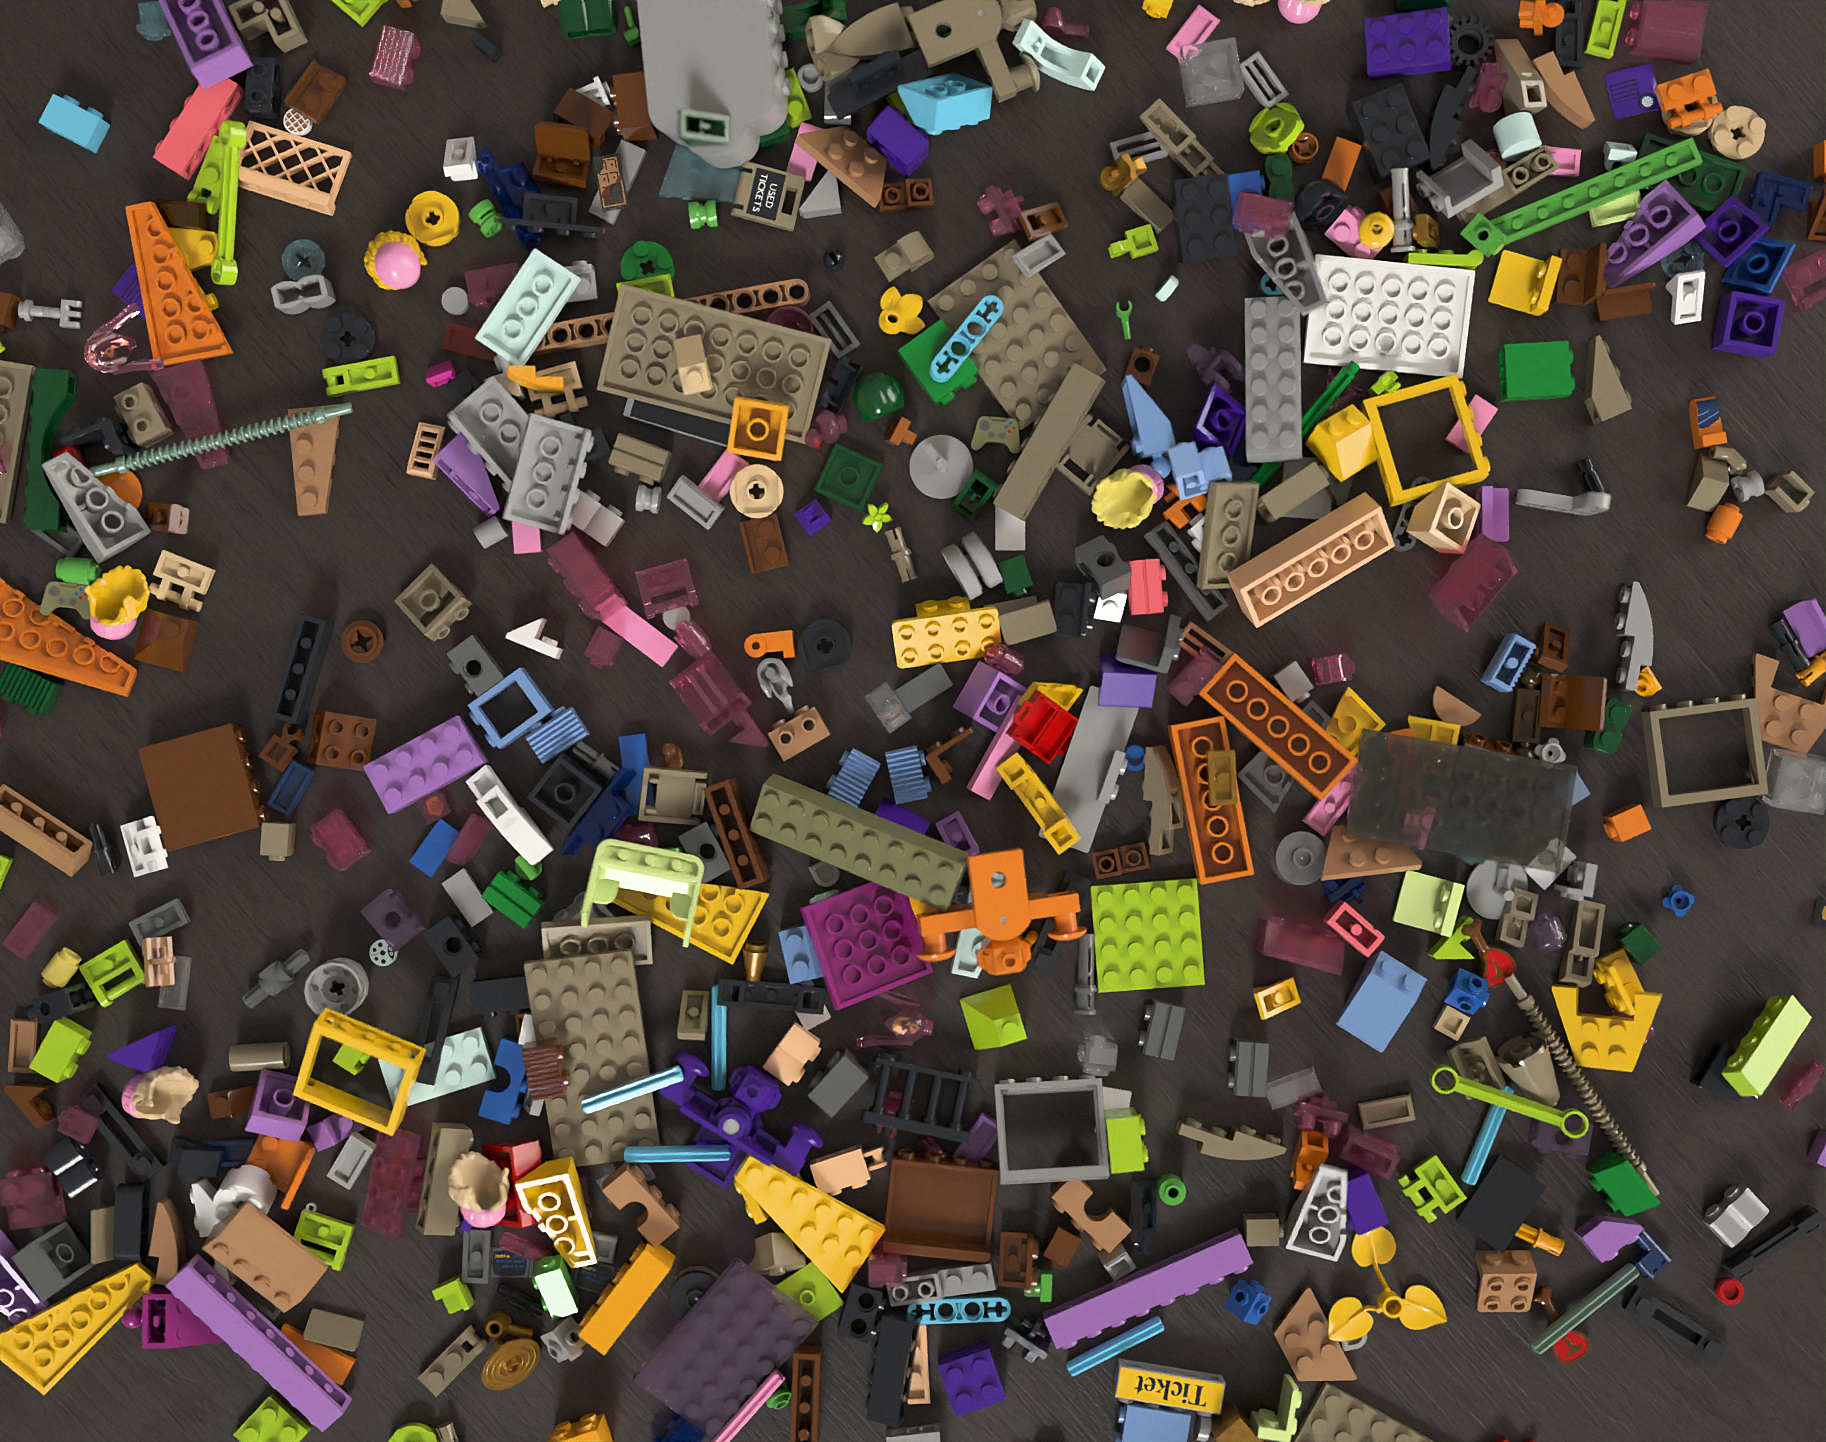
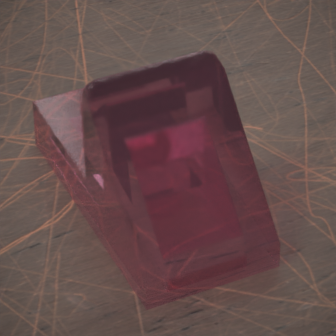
M737 701L730 706L733 711L729 714L738 727L743 725L745 729L728 742L759 747L771 745L741 701Z

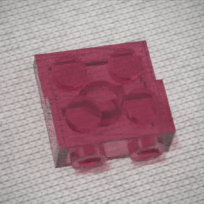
M48 1165L31 1168V1172L22 1173L21 1169L4 1173L5 1177L0 1179L1 1206H6L10 1231L61 1223L67 1220L62 1187L57 1176L51 1169H48Z

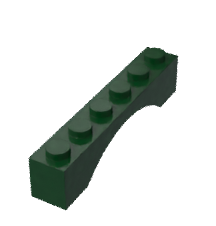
M35 368V376L32 377L31 381L34 398L30 405L32 429L28 432L30 455L27 457L26 467L29 471V476L24 489L25 496L27 497V507L23 511V522L25 528L32 531L68 533L66 528L69 515L42 464L52 459L53 440L58 425L68 409L76 402L78 375L69 370Z

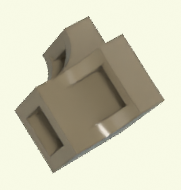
M769 1233L755 1239L756 1253L753 1261L749 1263L750 1274L777 1276L806 1266L805 1255L800 1254L795 1249L793 1240L786 1233Z

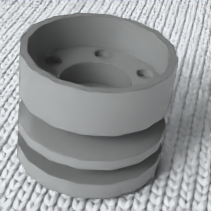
M338 957L328 960L311 972L306 981L304 994L307 1004L318 1015L325 1008H329L347 1016L363 1003L368 994L369 980L367 972L359 963L350 958ZM337 982H343L345 984V987L342 990H336L334 988V985H336Z

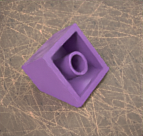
M979 661L954 703L953 708L997 733L1017 695L1023 696L1027 688L1000 671Z
M266 1069L261 1070L250 1105L245 1131L299 1142L306 1128L311 1102L293 1095L298 1077Z

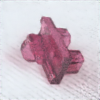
M1484 63L1481 66V73L1476 80L1477 82L1470 97L1469 105L1470 108L1479 106L1481 110L1491 113L1498 110L1501 106V95L1508 81L1507 73H1500L1499 63Z
M992 185L985 189L987 194L981 197L977 204L983 214L996 210L999 218L988 223L992 234L998 237L1006 233L1015 234L1020 231L1011 210L1017 218V214L1021 212L1019 206L1025 202L1023 196L1014 197L1012 191L1009 190L1004 193L1008 201L1006 202L999 187L994 188Z
M1322 1091L1320 1098L1311 1095L1309 1103L1301 1101L1299 1106L1295 1107L1294 1115L1298 1116V1129L1312 1132L1315 1120L1324 1123L1322 1135L1333 1139L1339 1135L1342 1125L1347 1122L1348 1114L1336 1111L1337 1102L1330 1101L1329 1092Z

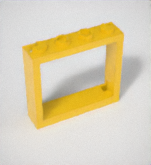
M1457 374L1397 390L1392 394L1387 393L1363 400L1360 405L1361 413L1371 422L1378 456L1376 462L1390 507L1427 497L1443 482H1448L1455 488H1460L1484 481L1489 475L1490 464L1486 456L1483 457L1480 449L1482 438L1479 431L1474 430L1472 423L1474 421V413L1471 406L1466 404L1464 398L1466 396V388L1464 382L1459 381ZM1449 387L1475 471L1402 490L1377 407Z
M325 1008L314 1023L293 1095L393 1136L403 1120L426 1049L329 1008ZM323 1035L406 1069L393 1111L310 1078Z

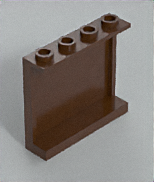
M230 723L138 749L158 825L160 826L164 847L167 852L262 827V823L268 819L267 810L261 804L258 795L261 793L260 784L256 778L254 779L252 773L254 762L251 754L246 751V733L239 723Z
M906 1148L893 1151L882 1252L989 1263L997 1180L1000 1172L999 1162L989 1157H980L978 1160L968 1159L967 1156L962 1154H954L952 1157L941 1156L940 1153L928 1151L925 1154L914 1153L913 1150Z

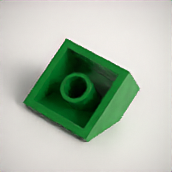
M1612 1150L1606 1152L1585 1169L1591 1176L1588 1178V1181L1596 1191H1603L1607 1197L1604 1201L1614 1213L1618 1211L1627 1217L1660 1204L1659 1200L1628 1160Z

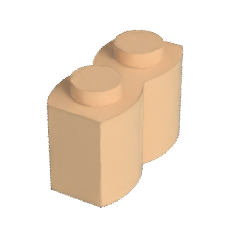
M794 1022L767 1058L763 1068L788 1086L792 1081L797 1083L806 1071L802 1068L808 1059L813 1062L820 1053L821 1048L818 1045L821 1040L800 1024Z

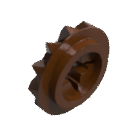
M365 620L349 624L341 636L343 652L349 659L358 663L372 662L381 655L382 648L385 645L383 633L377 625ZM360 634L366 638H373L367 643L366 649L363 646L353 647V645L360 641Z

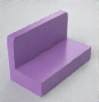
M1481 486L1475 489L1476 502L1481 504L1476 519V542L1508 541L1509 490L1507 488H1493V486Z
M1815 598L1802 599L1779 612L1781 617L1785 618L1794 636L1799 637L1801 641L1799 644L1807 658L1826 649V617Z

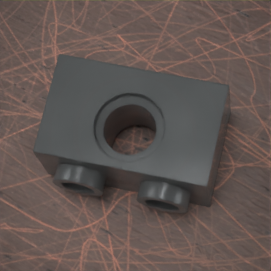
M1104 535L1075 548V563L1087 581L1091 582L1092 588L1096 589V593L1102 601L1130 588L1131 568L1126 561L1123 562L1120 559L1117 548L1113 543H1109Z
M471 635L447 653V656L450 658L448 661L449 666L457 675L461 673L466 680L463 684L472 696L476 694L480 697L507 677L476 635ZM475 660L481 664V671L477 675H473L470 672V664Z
M708 820L678 836L686 853L694 855L702 861L704 865L703 884L732 869L725 848H723L719 840L721 837L715 823L711 825ZM705 843L712 844L715 848V855L712 858H707L702 854L701 849Z

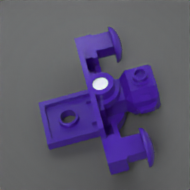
M677 1052L674 1054V1058L679 1062L678 1066L683 1071L684 1079L661 1088L659 1093L682 1106L679 1110L680 1112L702 1125L690 1145H729L731 1149V1156L728 1161L683 1162L726 1189L747 1153L768 1166L774 1163L796 1177L808 1158L807 1153L811 1146H823L821 1136L813 1128L800 1122H792L788 1125L790 1131L794 1133L788 1144L763 1129L764 1123L760 1112L766 1109H774L782 1097L779 1082L773 1076L753 1065L736 1068L729 1079L732 1095L716 1100L692 1085L697 1075L705 1077L709 1075V1070L705 1063L687 1052Z

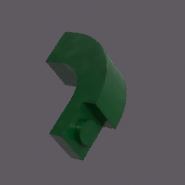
M811 0L802 4L782 6V14H779L780 24L784 27L785 41L806 38L807 22L809 18L814 16H826L843 23L847 19L845 11L846 0Z

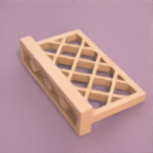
M249 120L246 127L245 144L240 149L238 187L333 216L336 208L334 202L352 154L349 151ZM254 130L265 133L268 140L253 146L251 137ZM282 140L290 141L293 148L279 154L274 144ZM272 146L276 156L261 162L257 152ZM309 147L316 149L319 156L304 162L299 152ZM254 153L259 164L250 168L241 166L243 158ZM297 153L301 164L287 170L282 160ZM334 155L343 158L340 166L329 170L325 159ZM279 161L284 172L275 176L267 174L265 167ZM322 161L327 172L312 178L307 168ZM305 169L309 180L301 184L294 183L290 176ZM330 177L333 182L330 193L318 190L316 183Z

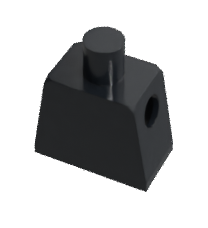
M86 981L33 998L32 1005L27 1007L26 1012L30 1020H38L40 1024L98 1006L100 1003Z
M1715 1040L1690 1083L1737 1103L1740 1102L1743 1096H1740L1721 1074L1727 1066L1728 1059L1736 1051L1728 1044ZM1760 1095L1747 1097H1749L1752 1100H1756Z

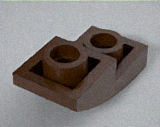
M931 178L905 179L899 183H883L881 199L877 205L878 213L933 206Z
M1146 841L1091 853L1097 879L1151 867Z

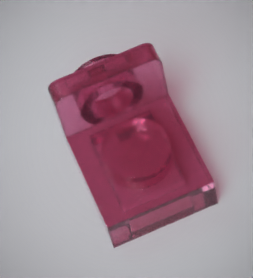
M71 1105L60 1114L58 1119L60 1124L56 1131L84 1144H89L101 1118L82 1110L79 1105Z

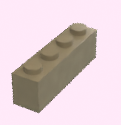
M433 1122L415 1228L423 1235H455V1229L460 1221L459 1205L448 1193V1176L450 1174L448 1170L450 1165L455 1162V1159H460V1154L467 1155L469 1148L473 1145L474 1136L472 1129L465 1124Z

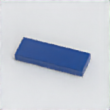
M646 733L619 737L629 816L637 815L643 766H650ZM648 782L645 805L654 806L653 783Z

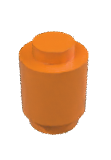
M1725 502L1724 506L1717 505L1706 526L1708 531L1705 536L1718 543L1726 544L1727 540L1732 538L1743 517L1739 513L1740 508Z

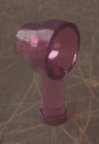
M1056 7L1047 8L1039 23V28L1050 38L1060 37L1064 34L1082 36L1083 38H1088L1089 25L1065 23L1061 9Z

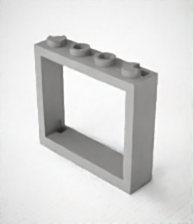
M1088 1074L1080 1075L1079 1080H1069L1068 1076H1055L1053 1081L1042 1082V1078L1033 1077L1027 1078L1026 1083H1015V1079L1000 1080V1084L994 1085L1000 1185L1108 1179L1109 1164L1102 1078L1095 1079V1075ZM1093 1090L1099 1166L1008 1171L1004 1095Z

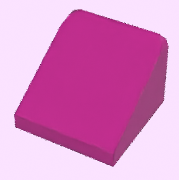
M450 360L426 370V381L434 388L451 382L457 377Z

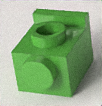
M1478 213L1460 233L1487 257L1491 254L1496 255L1504 247V240L1507 238L1501 230L1481 213ZM1487 231L1489 234L1488 238L1481 241L1480 235Z

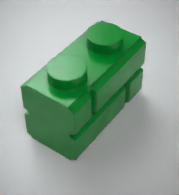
M510 869L508 872L502 870L496 875L481 898L525 929L546 903V900L541 898L544 894L532 885L528 888L520 882L522 878L516 872Z

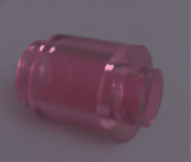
M684 620L674 629L677 633L674 639L690 657L694 656L696 660L713 647L709 642L710 638L694 620L690 623Z
M996 642L989 645L986 649L984 659L990 667L1000 671L1009 678L1022 672L1024 656L1003 643Z

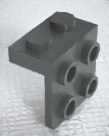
M1170 614L1164 634L1124 624L1120 632L1116 659L1125 664L1167 674L1171 661H1177L1181 645H1178L1184 630L1179 628L1181 617Z

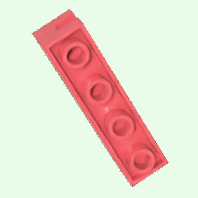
M229 78L205 90L198 81L199 86L193 95L188 96L185 100L183 111L179 117H176L171 122L169 133L155 148L153 158L188 181L206 155L213 135L218 136L222 121L229 119L245 94V91Z

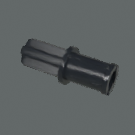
M97 822L88 825L86 829L90 841L93 842L92 847L94 850L91 851V854L95 855L101 876L117 872L118 868L111 851L113 846H109L102 824Z

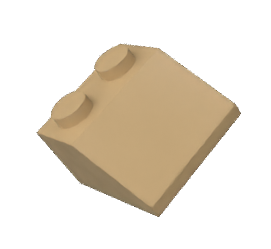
M1443 482L1415 506L1406 531L1440 553L1464 554L1481 504L1448 482Z

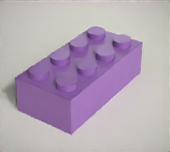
M158 0L190 70L204 90L253 66L222 0Z
M457 715L363 766L386 811L388 814L404 809L487 764L489 761L465 717Z

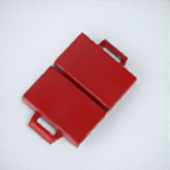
M1036 689L1029 700H1025L1019 708L1006 734L1050 764L1056 754L1065 756L1074 734L1072 731L1075 729L1078 719Z

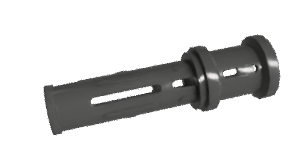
M1085 933L1078 938L1077 984L1073 987V991L1076 992V1008L1073 1009V1014H1097V1010L1094 1009L1097 987L1094 984L1095 934Z

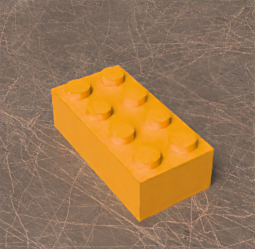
M641 1241L629 1259L630 1265L627 1262L623 1264L612 1281L614 1286L610 1283L606 1286L596 1302L598 1306L596 1307L593 1304L579 1325L583 1328L578 1336L603 1355L606 1354L671 1269L676 1256L661 1244L654 1248L649 1241L647 1243Z

